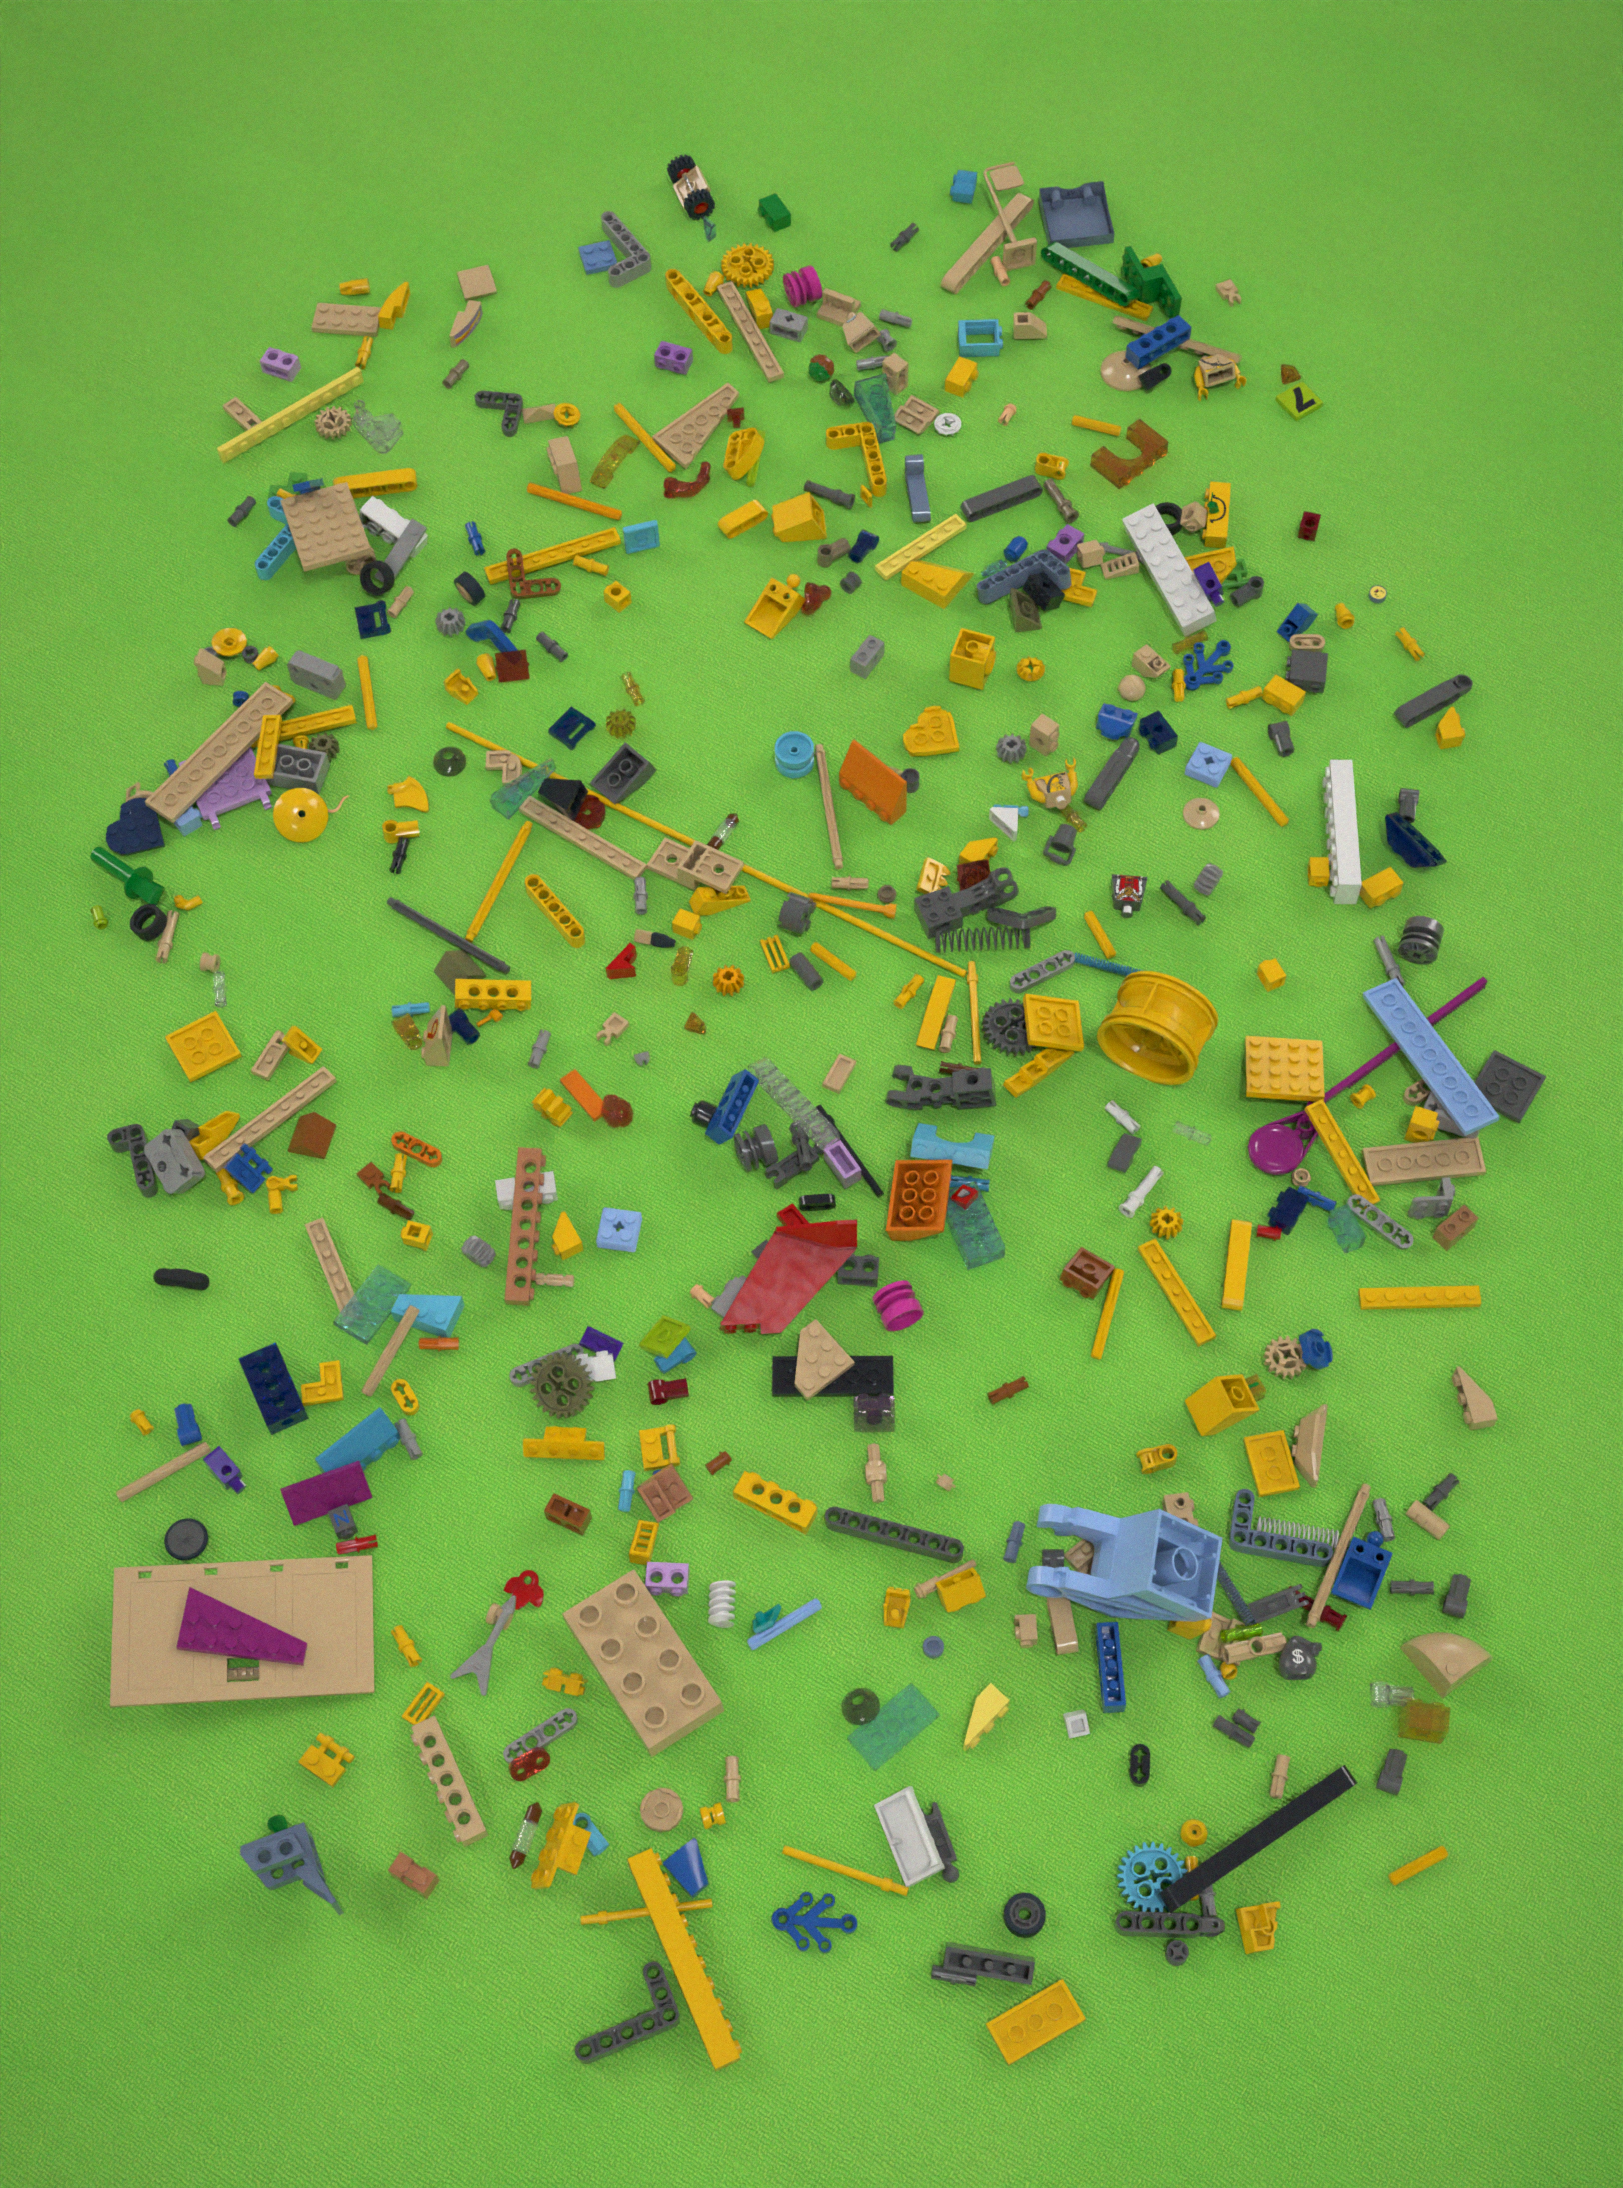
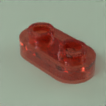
M542 1747L533 1748L510 1763L509 1773L514 1780L524 1781L547 1768L550 1763V1755ZM538 1758H543L542 1762L537 1763ZM523 1768V1773L518 1774V1770Z

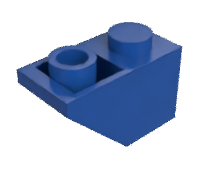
M1297 603L1277 632L1290 642V638L1293 635L1305 632L1318 614L1307 604Z

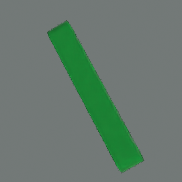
M1053 242L1041 250V257L1044 261L1119 305L1127 306L1138 299V291L1134 286L1060 243Z

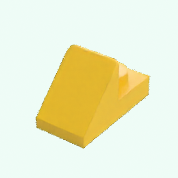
M291 1026L282 1040L291 1049L289 1051L290 1055L309 1064H313L322 1051V1048L297 1026Z

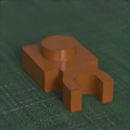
M372 1162L356 1173L357 1177L369 1189L374 1186L379 1196L382 1195L380 1190L382 1186L387 1187L388 1190L390 1188V1183L383 1180L385 1178L384 1174Z

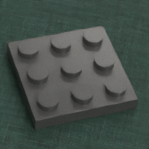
M1494 1050L1476 1079L1475 1084L1496 1112L1520 1124L1545 1081L1546 1076Z

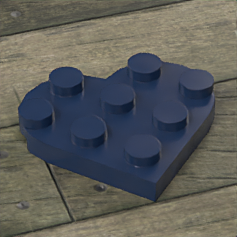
M133 798L123 803L120 810V820L113 822L107 827L106 842L114 853L121 856H129L165 847L157 812L146 806V798Z

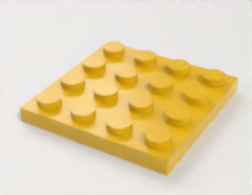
M1246 1036V1097L1314 1102L1323 1099L1324 1101L1322 1041Z

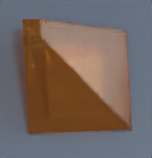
M1281 365L1283 384L1301 379L1295 366Z
M692 1012L684 1028L687 1031L702 1035L706 1034L705 1023Z

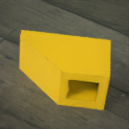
M1454 707L1449 708L1438 724L1435 736L1440 749L1461 746L1463 738H1465V730L1461 728L1460 716L1456 713Z
M994 837L970 841L959 854V864L986 859L988 863L991 856L994 857L998 852V839ZM974 865V868H975V867H977V869L983 868V867H980L979 865H977V866Z
M1205 1619L1195 1622L1170 1621L1167 1631L1191 1640L1209 1631L1212 1620Z

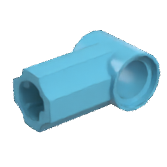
M578 1813L575 1816L573 1825L576 1826L580 1820L588 1822V1826L584 1829L591 1832L587 1848L596 1857L609 1846V1843L587 1814Z

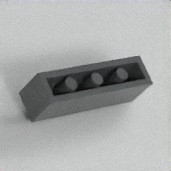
M951 1942L946 1943L943 1969L1029 1985H1032L1035 1966L1034 1957Z

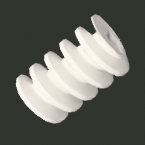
M725 1580L710 1584L709 1624L721 1628L734 1626V1623L729 1620L734 1619L735 1615L729 1612L734 1611L735 1607L729 1604L735 1603V1599L729 1596L736 1593L735 1590L730 1589L736 1586L735 1582Z

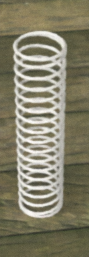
M1259 1516L1257 1531H1261L1262 1524L1264 1521V1532H1266L1269 1521V1533H1271L1272 1525L1274 1522L1275 1534L1279 1522L1278 1534L1281 1533V1529L1284 1523L1283 1535H1285L1289 1523L1288 1536H1290L1292 1526L1294 1524L1293 1537H1295L1296 1530L1298 1527V1538H1300L1301 1530L1303 1527V1539H1305L1306 1531L1308 1528L1309 1540L1313 1528V1541L1315 1539V1535L1318 1529L1317 1541L1319 1542L1320 1535L1323 1529L1322 1542H1324L1326 1532L1328 1530L1327 1544H1329L1330 1536L1333 1532L1331 1548H1333V1545L1334 1548L1337 1547L1339 1537L1338 1530H1336L1334 1534V1530L1332 1529L1329 1534V1529L1327 1528L1324 1534L1323 1527L1319 1531V1527H1317L1315 1530L1314 1526H1312L1310 1529V1526L1307 1525L1305 1529L1304 1524H1302L1300 1528V1524L1297 1523L1295 1528L1294 1522L1292 1523L1290 1528L1289 1521L1287 1522L1285 1527V1520H1283L1281 1524L1280 1519L1276 1523V1520L1274 1518L1271 1523V1519L1268 1518L1266 1523V1517H1263L1261 1522V1516Z

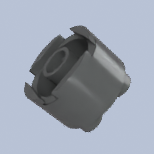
M790 892L787 895L790 897L788 902L784 901L778 920L782 924H778V926L802 934L804 930L808 931L811 926V920L809 919L811 913H814L816 909V903L811 898Z

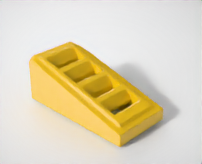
M644 1520L638 1521L629 1551L631 1563L647 1565V1562H651L659 1523ZM642 1529L651 1530L652 1533L643 1532V1531H641V1530H642Z

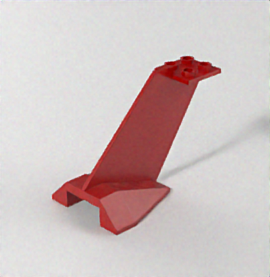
M857 1219L776 1227L725 1317L720 1322V1331H724L725 1334L736 1333V1330L753 1333L756 1332V1329L761 1328V1334L782 1333L845 1261L855 1253L857 1248Z

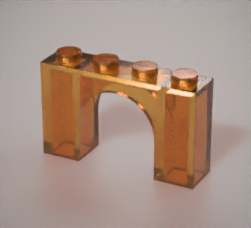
M1140 418L1127 427L1126 439L1142 452L1139 457L1130 460L1121 459L1104 446L1091 455L1090 466L1118 489L1128 485L1132 479L1140 476L1145 469L1152 467L1158 459L1165 457L1168 452L1169 441Z

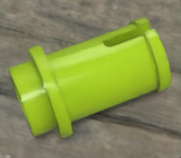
M100 905L93 906L90 909L94 919L93 925L99 930L105 929L108 919L105 918L102 907Z

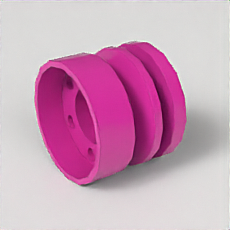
M812 265L800 268L798 273L792 271L791 274L786 273L783 275L784 289L789 302L794 308L799 307L800 304L805 305L807 300L813 302L822 298L820 279Z
M902 1280L888 1284L877 1291L872 1297V1301L876 1306L877 1312L881 1314L882 1323L887 1331L894 1332L905 1329L915 1324L924 1315V1311L919 1300L915 1298V1292L912 1290V1285L909 1281Z

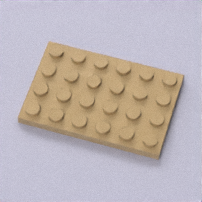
M347 482L280 500L304 572L372 553Z

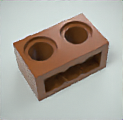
M553 1493L544 1510L547 1520L582 1536L592 1520L590 1509Z

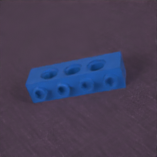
M1179 315L1171 318L1163 325L1157 326L1151 332L1130 342L1126 347L1125 357L1137 369H1140L1189 340L1192 327Z
M746 1069L731 1077L705 1132L707 1136L719 1145L733 1138L758 1085L759 1079Z
M1118 1622L1097 1623L1095 1635L1103 1713L1124 1712L1126 1698Z

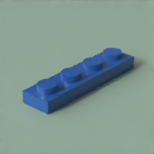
M323 478L292 486L294 492L299 491L300 494L319 490L320 486L324 485Z

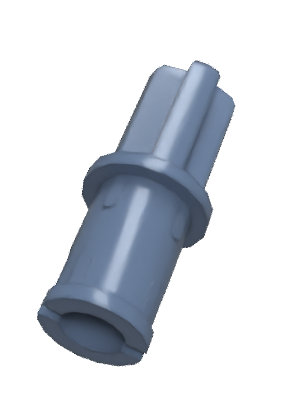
M1020 1521L1013 1523L1010 1537L1006 1540L1008 1544L1003 1560L1009 1563H1016L1019 1547L1023 1544L1021 1540L1025 1524Z

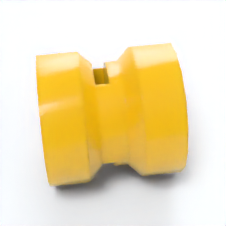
M720 1802L710 1808L706 1806L699 1808L705 1829H709L715 1824H726ZM710 1812H712L714 1821L711 1819Z

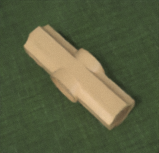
M1279 1632L1222 1646L1221 1654L1223 1661L1228 1665L1282 1652L1287 1642L1285 1636ZM1251 1644L1256 1647L1257 1653L1252 1650Z

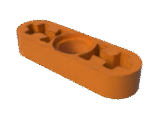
M402 1131L393 1134L391 1142L395 1150L429 1167H437L442 1163L443 1158L439 1149ZM402 1138H403L405 1143L400 1142V1143L398 1144V1143H397V1140H400V1141H401ZM418 1145L422 1147L421 1152H412V1148L414 1146ZM429 1155L432 1157L436 1155L437 1159L433 1158L432 1160H430Z

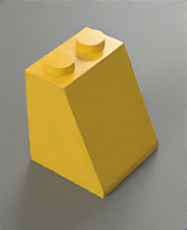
M810 492L772 506L773 533L782 543L827 538L824 510Z
M1243 1374L1216 1376L1185 1400L1201 1436L1215 1435L1260 1410Z

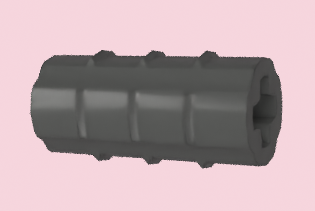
M799 952L791 957L789 960L790 965L810 990H816L823 984V978L803 953Z

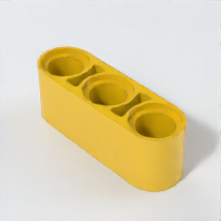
M753 500L722 517L718 522V527L727 538L732 539L764 521L768 516V511L758 500Z

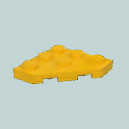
M1233 546L1184 557L1192 572L1195 568L1209 562L1220 584L1224 582L1237 565Z

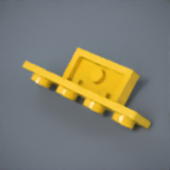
M553 1426L546 1427L544 1439L524 1438L523 1456L604 1460L605 1446L604 1442L586 1441V1428Z

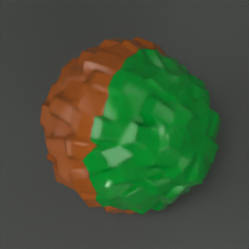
M815 355L810 360L809 374L816 381L827 380L834 374V363L826 355Z

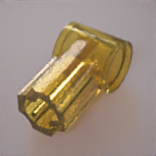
M682 946L678 948L674 964L671 966L672 982L677 986H683L688 982V974L694 951L689 947Z

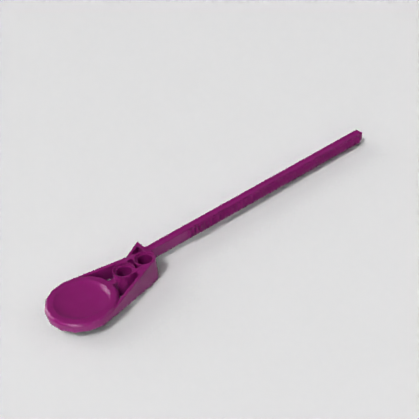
M1484 977L1480 978L1426 1019L1434 1027V1024L1439 1023L1444 1017H1447L1450 1013L1452 1014V1011L1457 1010V1007L1459 1008L1460 1005L1462 1006L1475 994L1480 993V990L1485 989L1488 981ZM1392 1043L1326 1092L1325 1104L1346 1088H1351L1354 1084L1356 1085V1082L1358 1083L1359 1080L1364 1079V1076L1369 1075V1072L1371 1073L1382 1063H1385L1388 1059L1390 1060V1057L1395 1056V1053L1400 1052L1401 1049L1397 1043ZM1308 1101L1307 1106H1309V1105H1311V1104H1313V1103H1315V1102H1314V1101ZM1305 1110L1268 1123L1258 1128L1250 1136L1247 1148L1249 1158L1255 1167L1264 1173L1272 1175H1285L1298 1167L1319 1136ZM1297 1122L1295 1130L1284 1126L1285 1124ZM1312 1137L1311 1141L1309 1142L1308 1146L1304 1151L1302 1140H1307Z

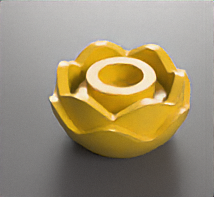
M1191 1819L1182 1825L1181 1839L1190 1847L1203 1845L1206 1842L1208 1831L1204 1823Z

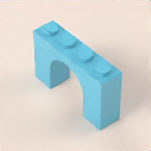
M918 1123L913 1136L911 1157L929 1160H952L953 1164L988 1169L995 1136L975 1133L974 1139L970 1142H949L936 1136L937 1126Z

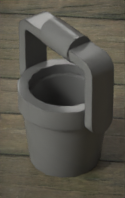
M1060 824L1054 837L1049 836L1043 850V855L1057 864L1069 865L1076 851L1073 845L1077 830L1068 824ZM1051 846L1063 853H1070L1067 861L1054 853L1048 852L1049 847Z

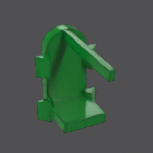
M1212 492L1211 501H1209L1207 507L1210 509L1209 513L1214 514L1220 511L1217 503L1212 501Z

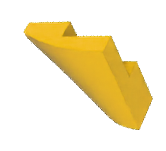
M1280 1901L1236 1909L1246 1954L1274 1949V1932L1278 1924L1275 1918L1277 1909L1281 1906Z

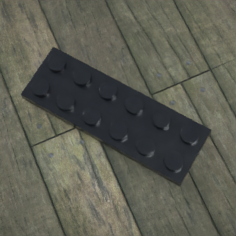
M773 1356L772 1397H804L795 1387L798 1356ZM850 1356L854 1361V1366L813 1397L894 1396L893 1356Z

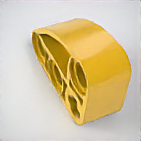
M754 427L735 431L729 436L723 467L733 480L743 477L758 460L763 450L765 441Z

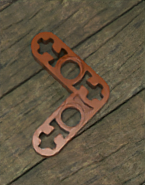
M514 548L507 552L510 591L514 598L555 596L560 593L561 583L556 578L525 580L522 553ZM513 554H516L517 565H513V558H511ZM514 570H519L521 576L515 578L511 573ZM518 582L521 589V593H517V591H514L516 590V583ZM552 583H554V585L557 586L555 587V590H552L551 588ZM536 584L541 589L539 592H533L531 587Z

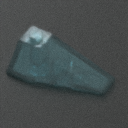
M549 758L505 784L498 791H495L490 799L492 808L509 820L529 795L531 796L541 786L544 778H548L556 769L553 759Z

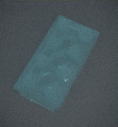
M378 1264L336 1317L333 1325L367 1345L391 1314L399 1294H406L411 1288V1284Z
M910 1683L851 1733L847 1740L872 1769L877 1771L935 1721L940 1714L919 1690Z

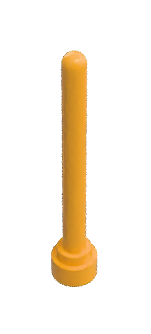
M809 893L808 898L814 901L884 913L887 918H895L897 904L889 903V905L885 904L883 906L817 893Z

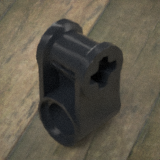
M1162 363L1137 377L1144 390L1147 391L1168 378L1172 370L1167 363Z

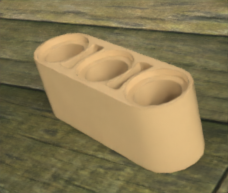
M1047 1597L1048 1612L1057 1655L1078 1652V1641L1070 1599L1065 1597Z

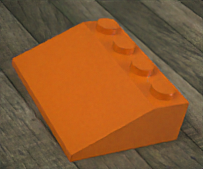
M854 739L850 744L840 769L839 784L843 789L850 791L855 799L861 800L870 811L878 814L882 821L892 825L906 813L907 782Z
M895 1160L886 1232L892 1241H912L944 1232L953 1165L952 1160Z

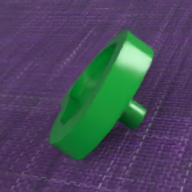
M275 1815L269 1818L267 1823L268 1828L274 1831V1833L288 1828L287 1821L283 1815Z

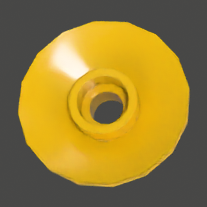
M226 628L218 631L213 636L211 644L217 654L234 656L244 650L247 639L241 630Z

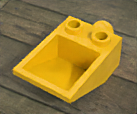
M797 574L789 575L787 577V586L771 578L744 623L773 639L796 616L806 600L799 593L792 590L800 585V577Z

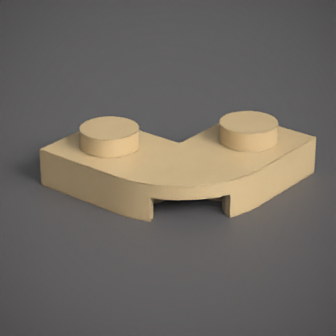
M508 750L486 751L485 768L487 770H503V786L521 785L522 764L515 754Z

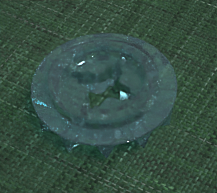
M997 560L983 567L981 574L985 577L1005 568L1008 563L1006 560Z

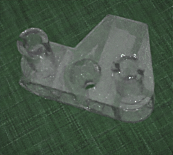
M357 400L354 403L356 412L354 417L351 418L354 427L378 453H388L403 435L401 422L393 413L374 417L366 410L365 402Z

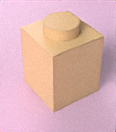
M1097 540L1077 544V559L1083 568L1103 563L1105 551Z

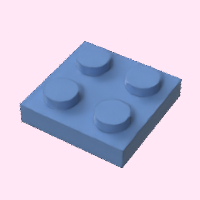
M610 240L578 247L586 275L607 271L609 267L617 263Z

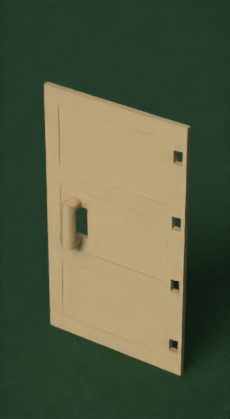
M372 1555L114 1568L110 1708L374 1693ZM348 1562V1568L336 1569L335 1563ZM270 1566H283V1571L271 1572ZM204 1569H217V1575H205ZM151 1572V1578H139V1573ZM189 1587L306 1642L308 1646L304 1666L259 1660L258 1667L228 1668L227 1659H237L239 1657L177 1650L176 1646ZM255 1679H259V1681L227 1682V1681H237V1680H255Z

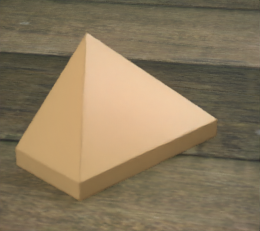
M555 403L522 409L524 423L554 419Z

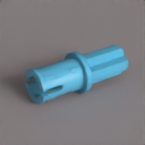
M408 1002V1004L392 1006L393 1018L400 1016L413 1017V1014L430 1012L428 1002L418 1004Z
M629 1470L623 1471L621 1488L618 1490L620 1493L618 1510L622 1512L630 1511L632 1495L635 1493L633 1486L636 1473Z

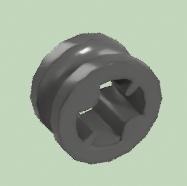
M247 646L242 651L244 661L252 664L259 656L258 650L254 646Z

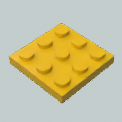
M1025 994L1023 1004L1028 1045L1082 1052L1084 1042L1079 1001Z
M216 1011L165 1036L190 1083L242 1057Z

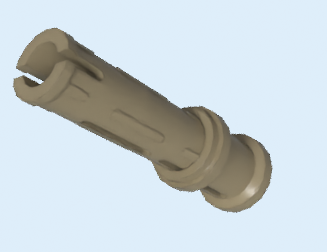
M1051 478L1047 479L1043 486L1056 502L1059 513L1063 514L1065 522L1072 523L1076 521L1079 517L1078 511L1073 509L1070 500L1065 499L1054 480Z

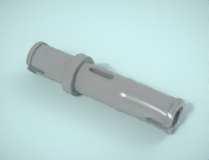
M1379 936L1376 937L1373 942L1386 968V975L1391 980L1396 978L1403 987L1405 981L1400 973V966L1396 964L1385 937L1380 936L1381 940Z

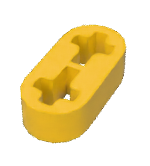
M404 1379L395 1380L391 1385V1391L401 1410L406 1415L416 1414L420 1405L408 1382ZM398 1386H401L404 1389V1395H402L401 1392L398 1391ZM409 1399L410 1403L413 1404V1408L407 1407L405 1400Z

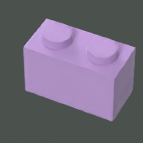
M841 1140L824 1149L825 1162L845 1189L861 1180V1168Z

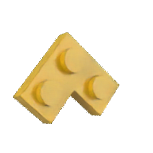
M1070 568L1072 585L1067 589H1061L1065 594L1063 600L1092 607L1097 596V590L1082 586L1086 572Z
M339 1360L319 1363L321 1382L301 1385L303 1406L344 1400L341 1363Z

